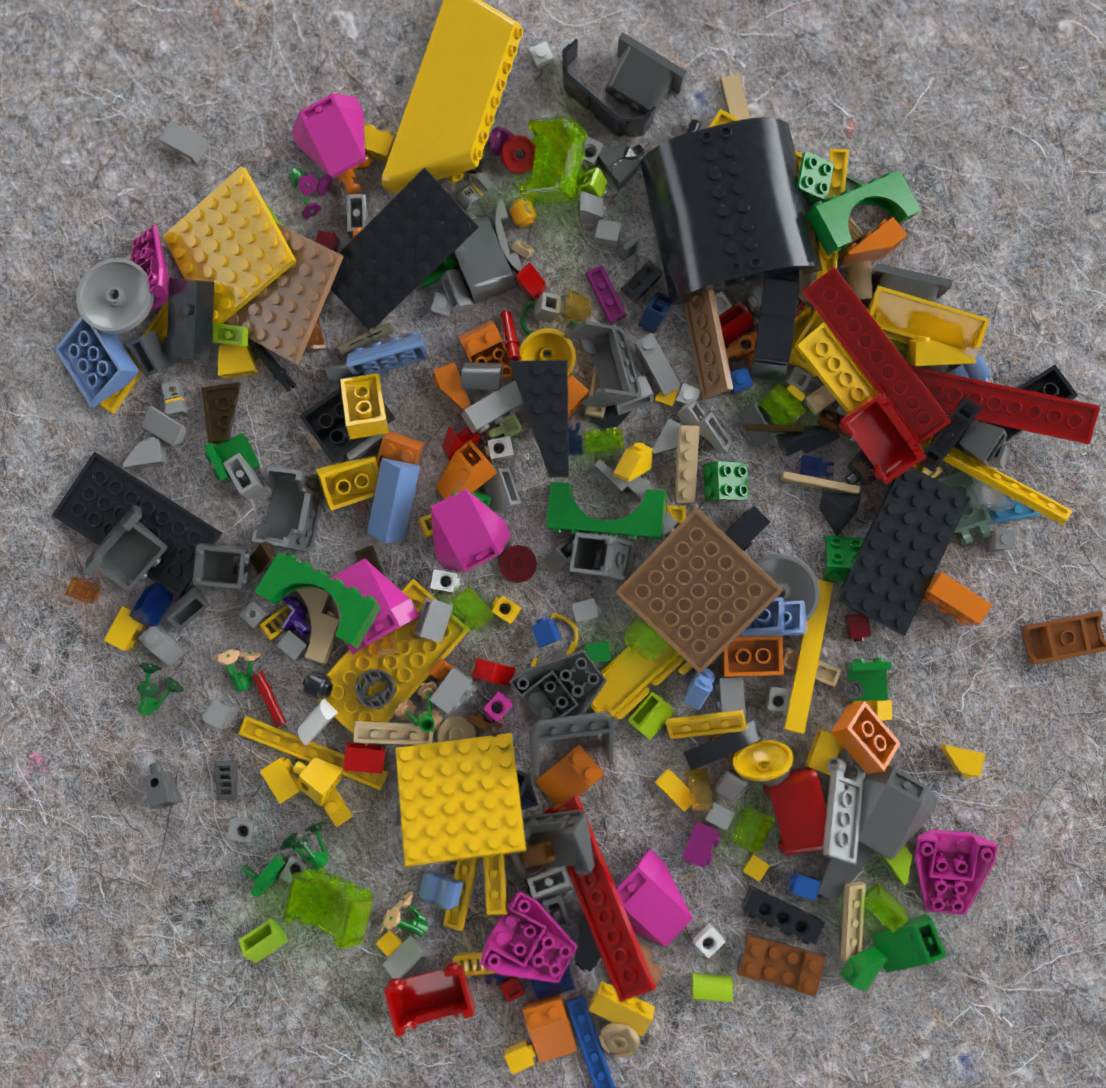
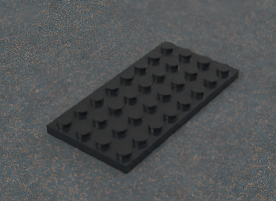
M424 167L339 252L344 257L330 290L368 330L372 327L374 329L465 242L479 226L430 171Z
M93 452L52 516L99 546L134 504L141 508L142 512L139 522L167 545V549L160 556V562L155 567L151 566L147 571V577L178 597H181L194 577L197 545L199 543L216 544L223 532L99 453Z
M914 467L893 479L835 601L891 631L905 636L970 498Z

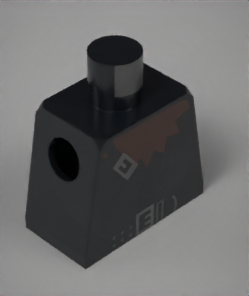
M861 449L847 465L851 473L844 477V479L851 485L859 481L865 486L877 479L873 473L876 469Z

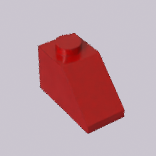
M529 262L516 275L517 287L532 301H535L543 292H546V282Z
M478 657L472 677L510 686L511 683L509 681L513 678L515 668Z

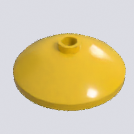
M544 328L532 332L524 339L519 349L520 361L567 360L568 375L572 372L576 361V353L572 341L565 338L564 333L556 329ZM546 350L551 352L549 355H544Z
M774 740L756 741L737 751L733 758L734 769L740 776L758 782L770 781L782 776L793 764L791 749L787 745Z

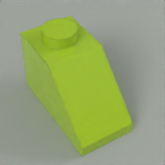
M596 167L580 175L574 191L578 194L587 192L603 198L606 193L607 180L601 170Z
M908 843L892 860L881 855L897 880L903 885L908 883L912 854L909 851L911 847Z

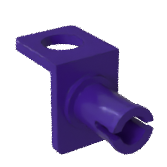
M285 596L282 600L290 607L292 612L282 625V630H297L302 637L308 636L309 632H311V627L303 620L308 610L296 597Z

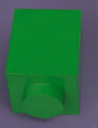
M608 641L586 644L585 649H582L593 663L611 660Z

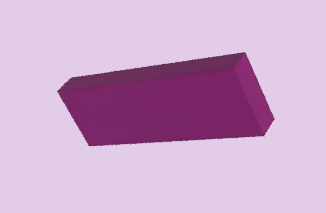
M603 265L586 272L587 280L609 324L626 317L627 314Z

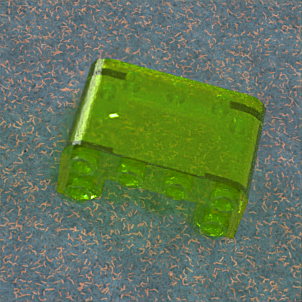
M569 115L529 120L528 130L533 131L535 137L531 142L536 146L532 178L526 181L528 184L520 185L519 194L535 205L576 201L580 196V181L583 175L582 165L585 158L584 149L587 140L586 131Z
M324 868L318 871L304 869L302 872L293 874L282 920L292 923L293 919H298L301 921V925L311 924L333 936V946L339 949L363 944L375 896L371 890L359 888L354 882L344 881L339 875L329 874Z

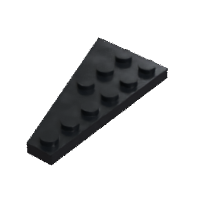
M567 360L509 361L549 478L569 477Z

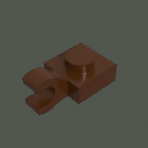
M823 409L818 417L817 424L832 432L836 430L842 436L847 435L839 426L841 424L840 418L835 413Z
M478 711L476 714L473 712L470 714L468 721L488 731L491 736H497V733L492 730L493 726L500 728L503 726L497 721L489 723L486 720L487 717Z

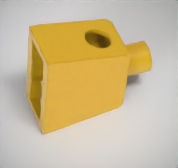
M249 344L248 346L219 345L218 376L223 380L259 374Z
M314 758L308 766L298 761L293 768V772L299 775L297 787L321 806L341 781L343 768Z

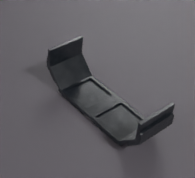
M575 39L571 44H568L562 50V72L565 92L584 109L591 111L594 117L616 136H643L654 122L656 107L653 106L643 118L621 119L568 73V66L578 57V40Z
M799 270L764 278L755 353L749 372L751 378L783 382L785 379L791 355L800 289Z

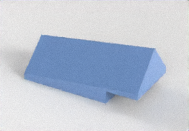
M382 458L367 530L368 534L384 543L405 540L420 465Z
M783 597L776 598L739 636L804 635L808 630L804 600L784 602Z

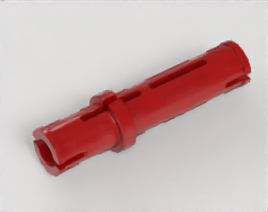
M503 310L500 313L508 359L509 361H520V343L516 337L512 311Z
M262 670L258 672L261 680L258 679L256 673L251 677L259 690L257 692L258 695L262 696L277 728L281 726L278 718H280L282 724L287 723L272 692L273 688L269 686Z

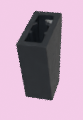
M583 914L577 941L578 947L575 951L574 959L576 961L575 964L581 970L591 972L602 957L585 914Z

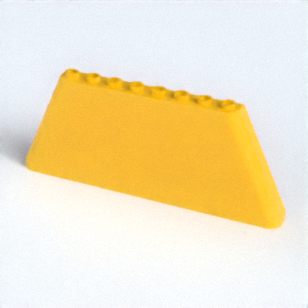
M443 0L382 175V186L389 194L399 193L424 167L437 180L478 167L485 143L488 140L491 125L494 123L496 110L500 105V99L506 87L508 75L512 69L514 57L517 54L520 39L523 37V28L517 21L482 0Z

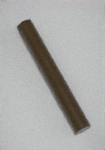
M746 423L745 431L803 433L804 426Z

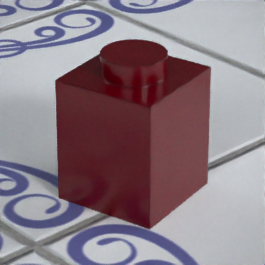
M325 230V232L318 231L315 242L337 252L340 240L336 233L330 230Z
M861 614L844 616L847 639H854V642L866 641L865 637L871 636L869 618Z

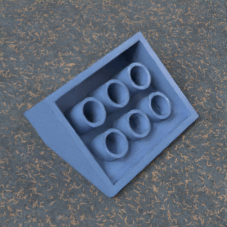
M82 316L55 348L90 407L97 406L128 385L140 372L116 334L103 333L94 329Z
M412 332L405 338L395 337L384 344L381 342L374 343L370 348H356L352 353L348 354L346 364L356 377L361 372L364 375L381 373L430 358L422 333Z

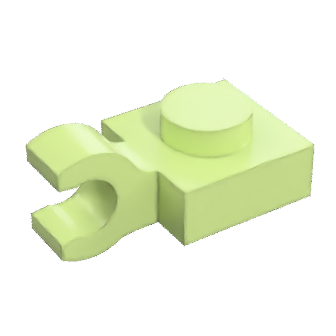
M516 414L505 417L503 421L498 423L499 427L490 430L488 434L490 439H496L503 434L505 437H512L522 432L523 428Z

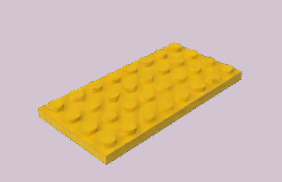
M412 579L402 590L411 599L419 615L421 614L426 597L437 600L415 579ZM451 612L442 642L440 643L414 634L419 617L353 655L348 650L327 674L333 683V690L330 696L324 699L338 712L334 717L353 734L355 721L388 723L395 715L398 704L409 700L421 684L431 675L429 671L441 658L445 659L471 629ZM372 669H381L388 672L394 679L396 686L395 695L391 702L384 707L368 708L357 698L356 683L364 672ZM377 672L371 673L373 677L379 676ZM364 678L361 681L362 685L366 681ZM378 681L367 688L368 692L365 695L373 697L386 688L387 682ZM388 692V694L386 695L387 700H388L389 697H390V693H389V692ZM373 701L374 705H380L379 701Z

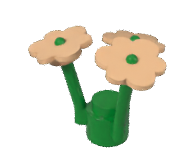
M233 649L220 652L212 660L218 659V663L225 665L234 690L240 692L250 688L249 682L253 681L251 677L252 661L261 656V653L253 651L239 652L238 650L233 651ZM238 656L244 657V660L247 661V675H245V672H236L233 663L238 659Z
M422 683L421 687L418 688V695L422 696L423 699H427V711L422 713L418 719L414 717L416 706L413 705L411 700H406L404 703L400 702L395 710V715L401 721L411 719L414 726H419L423 732L438 730L442 717L439 716L437 710H432V703L429 700L438 689L436 683Z
M412 891L404 895L392 910L387 909L382 919L380 932H383L384 928L391 930L392 927H396L413 935L416 934L419 937L426 933L429 923L424 921L426 916L421 914L411 904ZM401 907H408L417 918L413 917L407 923L400 920V912L398 910Z

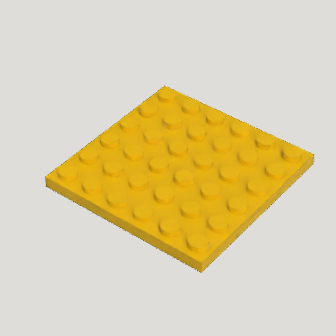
M242 166L163 235L185 279L214 282L213 323L223 324L297 262L249 173Z
M512 733L498 734L496 737L483 736L396 748L405 867L526 851Z

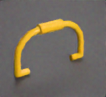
M554 612L551 618H557L571 626L574 633L573 642H571L566 655L576 652L579 638L576 625L567 617ZM533 658L530 667L536 666L538 658Z

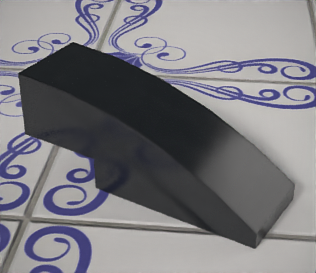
M821 425L805 426L803 433L783 432L776 435L778 447L786 456L800 450L807 454L840 438L836 431L832 432Z

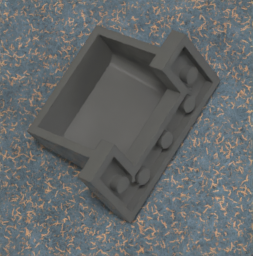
M622 32L618 38L617 57L620 60L605 86V92L612 95L619 103H625L630 106L631 110L636 113L640 112L645 116L655 106L656 114L671 90L678 94L681 93L687 71Z
M878 263L871 270L872 283L875 284L873 296L877 286H881L935 302L936 298H940L952 287L953 282L950 279Z
M134 504L86 559L83 572L91 576L97 569L127 592H130L138 581L142 582L147 577V571L150 567H155L160 562V556L167 549V545L139 522V519L142 517L141 508Z

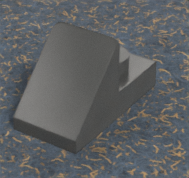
M563 895L542 901L545 911L561 928L571 926Z

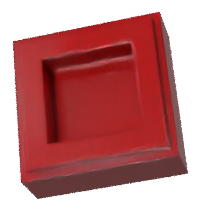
M512 976L499 983V987L508 1003L526 993L518 977Z

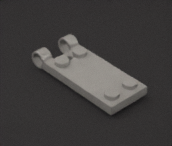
M833 757L827 764V769L831 772L823 855L849 864H856L865 771L859 766L851 765L847 770V779L844 777L846 763L841 759Z

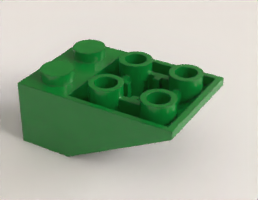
M925 913L871 934L875 947L887 958L883 965L886 973L927 965L947 957L934 922Z

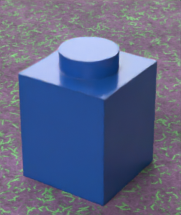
M747 367L730 372L733 384L732 395L751 389L753 382Z
M547 616L536 620V625L531 626L539 648L562 640L554 618L548 620Z
M794 871L793 876L790 875L788 887L792 894L815 901L821 882L815 877Z

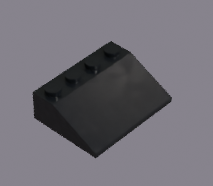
M361 372L357 376H363L364 373ZM341 387L299 416L332 463L371 437L350 439L346 427ZM384 403L387 424H390L396 418Z

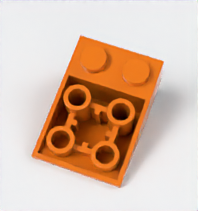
M891 218L889 221L885 219L876 226L873 232L869 231L858 244L855 242L847 249V252L842 255L843 260L840 262V265L844 266L861 261L882 259L896 249L908 234L894 218Z
M492 320L458 335V339L471 363L503 364V382L514 377L507 349Z
M389 430V433H386L382 438L376 461L379 471L382 458L419 465L425 443Z
M469 440L454 453L435 488L444 499L451 497L452 492H461L465 489L469 492H475L497 472L481 451Z

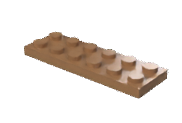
M714 290L690 295V302L683 304L702 400L732 390L733 384Z

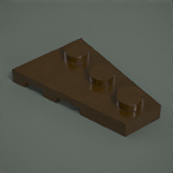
M240 382L202 388L208 443L214 444L229 441L241 387Z

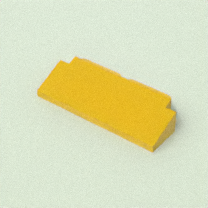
M877 286L868 307V311L890 340L907 344V340H912L913 336H925L963 354L966 347L980 349L990 321L989 318L881 286Z
M649 626L601 671V674L607 681L590 707L596 713L606 712L610 713L614 718L623 719L649 695V687L652 684L654 686L660 685L685 659Z

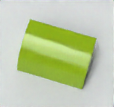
M652 691L628 721L651 740L675 710Z
M270 918L238 941L243 956L257 963L287 943L288 938L281 926L274 919Z
M692 972L691 996L693 999L733 1002L731 975Z

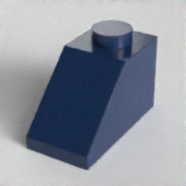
M657 291L646 307L638 326L642 327L646 332L655 334L671 307L670 298Z

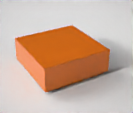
M441 658L429 673L442 683L454 667Z

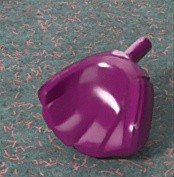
M496 126L489 136V147L494 156H501L503 143L508 138L515 136L511 131L500 126Z

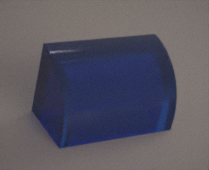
M158 582L148 585L144 588L129 616L143 625L158 626L174 596Z
M569 965L559 983L536 979L531 980L537 1000L576 989Z

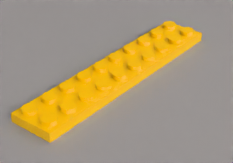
M825 322L821 323L795 346L847 414L877 391ZM919 444V446L924 452L925 448L922 446V444ZM920 463L913 466L934 479L942 472L939 466L934 472Z

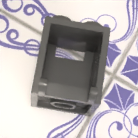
M576 533L573 540L572 558L570 559V572L591 577L626 581L630 577L635 543L617 537ZM597 549H602L599 568L594 567Z
M199 543L196 548L193 585L242 589L243 584L246 585L248 580V571H245V565L249 564L250 552H247L245 547ZM234 556L241 557L239 575H232Z

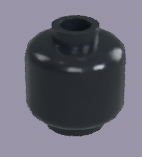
M312 672L303 680L305 694L317 700L329 697L333 690L331 678L322 673Z

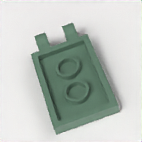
M961 471L936 479L970 498L954 534L959 533L961 545L964 546L972 543L973 539L970 532L976 530L980 540L991 537L987 524L991 523L992 520L976 478Z

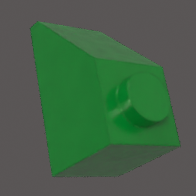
M871 946L850 957L841 970L840 975L851 987L867 991L887 958L875 946Z

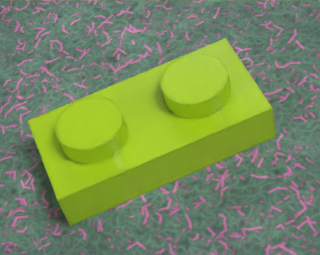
M213 323V342L248 346V327Z

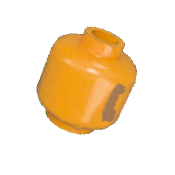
M524 198L513 201L514 205L510 207L509 212L514 225L525 228L534 224L537 215L532 202L529 200L524 201Z

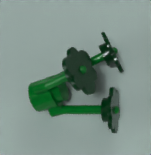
M149 663L139 664V667L146 672V678L136 688L141 696L137 711L149 716L154 710H159L160 705L170 692H183L184 688L180 686L178 681L167 677L164 679L167 690L156 702L154 697L155 694L160 693V688L156 687V684L153 682L149 683L151 674L162 670V667Z
M326 821L313 824L305 829V832L311 831V834H316L322 852L317 850L313 853L306 845L309 842L307 839L311 835L310 833L302 836L297 842L295 838L298 833H292L283 841L280 849L285 850L292 847V850H295L305 859L312 869L314 868L318 871L330 862L327 858L330 854L326 850L319 832L322 830V826L326 824ZM301 848H304V850L308 853V855H309L310 857H308V856L301 850Z

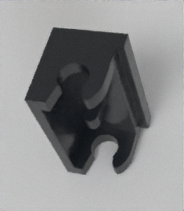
M648 261L621 288V291L636 304L662 277L663 272L651 261Z

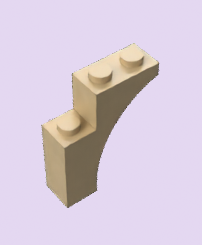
M316 588L298 589L296 591L305 601L311 619V639L305 657L323 664L327 663L339 627L338 614L330 611L325 614L331 595Z

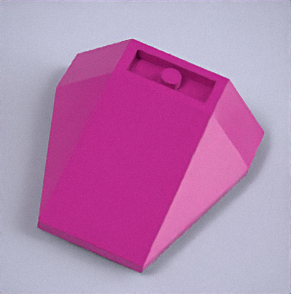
M332 93L299 111L291 132L296 145L331 178L365 161L364 111L357 97Z
M155 225L134 239L130 261L139 265L149 276V292L154 294V301L149 314L169 301L170 277L158 228Z
M467 489L430 507L435 555L443 569L467 572L500 555L511 536L504 519Z
M365 558L331 577L332 580L338 578L345 583L344 586L347 588L351 586L361 591L360 595L364 597L367 594L378 600L376 603L381 607L358 649L346 643L352 655L420 616L411 599ZM336 604L337 612H338V617H339V622H340L339 609H338V606H337V604Z
M931 829L918 836L914 856L925 910L928 912L965 915L995 864L998 845L970 832Z
M649 848L637 861V866L616 887V890L633 931L667 947L689 924L693 917L664 861Z
M519 891L507 903L508 914H501L489 934L480 965L497 974L559 983L578 946L535 899Z

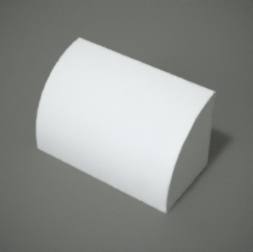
M325 699L318 704L298 727L299 738L305 746L316 738L338 713Z

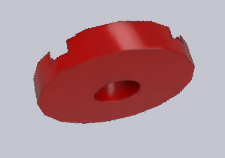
M515 135L503 143L501 161L508 171L514 174H524L529 172L537 162L538 150L536 145L526 136ZM517 149L522 150L524 154L522 160H518L515 157Z

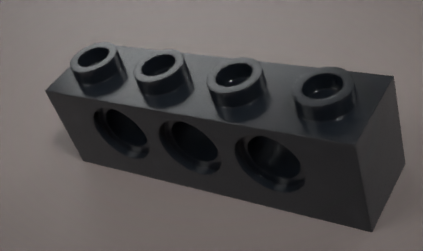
M752 885L749 886L741 904V908L745 911L744 914L752 919L758 917L768 927L781 928L780 932L787 936L793 934L798 937L800 942L809 945V943L816 945L825 925L821 918ZM768 904V910L760 912V906ZM785 912L786 918L782 921L777 920V916ZM804 921V926L801 929L795 928L797 922Z

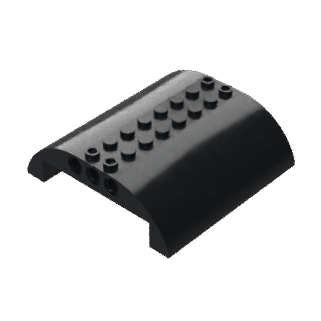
M758 117L693 131L658 145L640 160L671 306L690 302V295L802 269L803 275L822 271L813 227L806 216L809 213L805 192L797 189L799 166L790 127L787 122L777 118Z

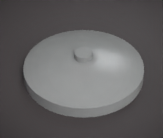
M108 259L94 265L86 272L78 285L76 303L80 315L90 326L103 333L119 334L137 327L149 314L154 301V294L149 292L148 274L139 265L127 259Z
M772 554L756 561L755 563L784 589L777 598L783 597L784 602L804 600L808 621L817 608L820 596L819 583L813 570L801 559L788 554Z

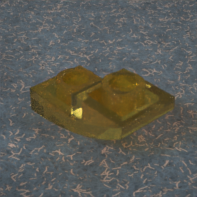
M706 769L686 770V778L690 789L689 797L693 811L713 809Z

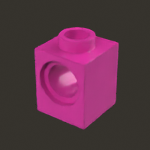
M499 691L483 708L486 711L484 715L491 721L495 719L498 722L514 703ZM493 703H501L503 710L500 713L494 712L492 709Z

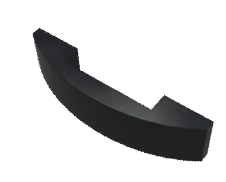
M965 397L950 418L952 422L945 426L924 450L927 458L919 463L934 472L954 448L982 408Z
M752 720L746 723V731L726 733L702 745L699 744L684 751L683 753L690 769L694 770L710 764L760 740L762 736L755 721Z

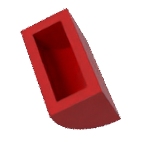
M738 302L719 315L725 346L754 327L751 312L741 302Z
M346 742L343 771L382 774L385 746L371 744L366 746L365 744Z

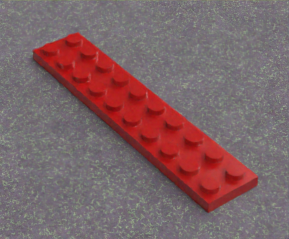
M835 266L802 291L876 390L881 391L918 445L952 422Z
M911 366L946 414L953 415L955 409L966 397L982 408L974 420L1087 445L1091 443L1101 407L1099 405Z
M575 796L545 810L544 814L574 810L584 811L579 797ZM588 821L594 867L591 873L585 875L576 873L575 865L566 866V869L621 1003L656 989V985Z

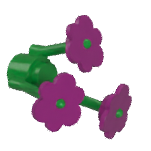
M293 168L289 172L288 178L293 183L292 187L306 205L301 214L305 219L315 217L322 207L317 202L309 204L305 196L309 195V193H314L316 186L319 195L324 196L330 190L332 178L329 175H325L324 178L322 177L319 180L306 171L303 172L299 168Z

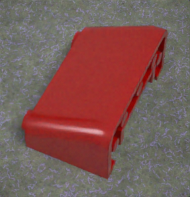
M880 390L873 393L840 420L841 424L839 426L842 431L853 436L876 469L873 473L879 482L883 480L887 484L927 458Z
M810 767L790 771L787 778L778 785L765 786L762 784L765 795H769L772 800L781 837L777 843L780 853L789 856L824 850L827 808L816 771Z
M457 962L450 963L445 968L404 979L393 978L388 981L384 988L396 1037L406 1035V1029L410 1027L416 1029L417 1025L451 1015H455V1018H457L460 1013L463 1014L464 1019L474 1017L476 1004L463 966Z

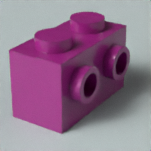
M696 821L682 859L702 868H706V865L710 866L714 857L711 854L714 846L718 847L722 837L719 835L720 831Z

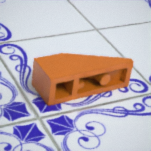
M455 362L433 370L435 376L432 379L436 388L440 387L441 391L461 410L464 411V409L471 406L466 390L461 389V377Z

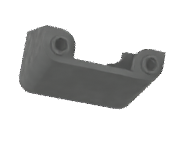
M487 216L473 219L479 228L454 251L475 304L516 287L515 270H510L494 232L496 229L495 223L492 218L489 219Z
M267 467L264 479L266 485L273 488L266 525L259 524L253 531L252 542L262 543L266 541L272 546L308 552L314 544L323 499L318 476L299 470Z
M583 810L532 815L522 818L526 851L510 853L521 879H529L540 875L544 868L575 865L574 868L578 874L585 875L591 873L594 867L588 821Z

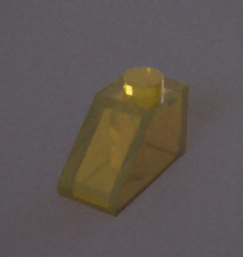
M568 289L564 306V318L581 322L587 321V317L591 318L593 306H590L591 300Z

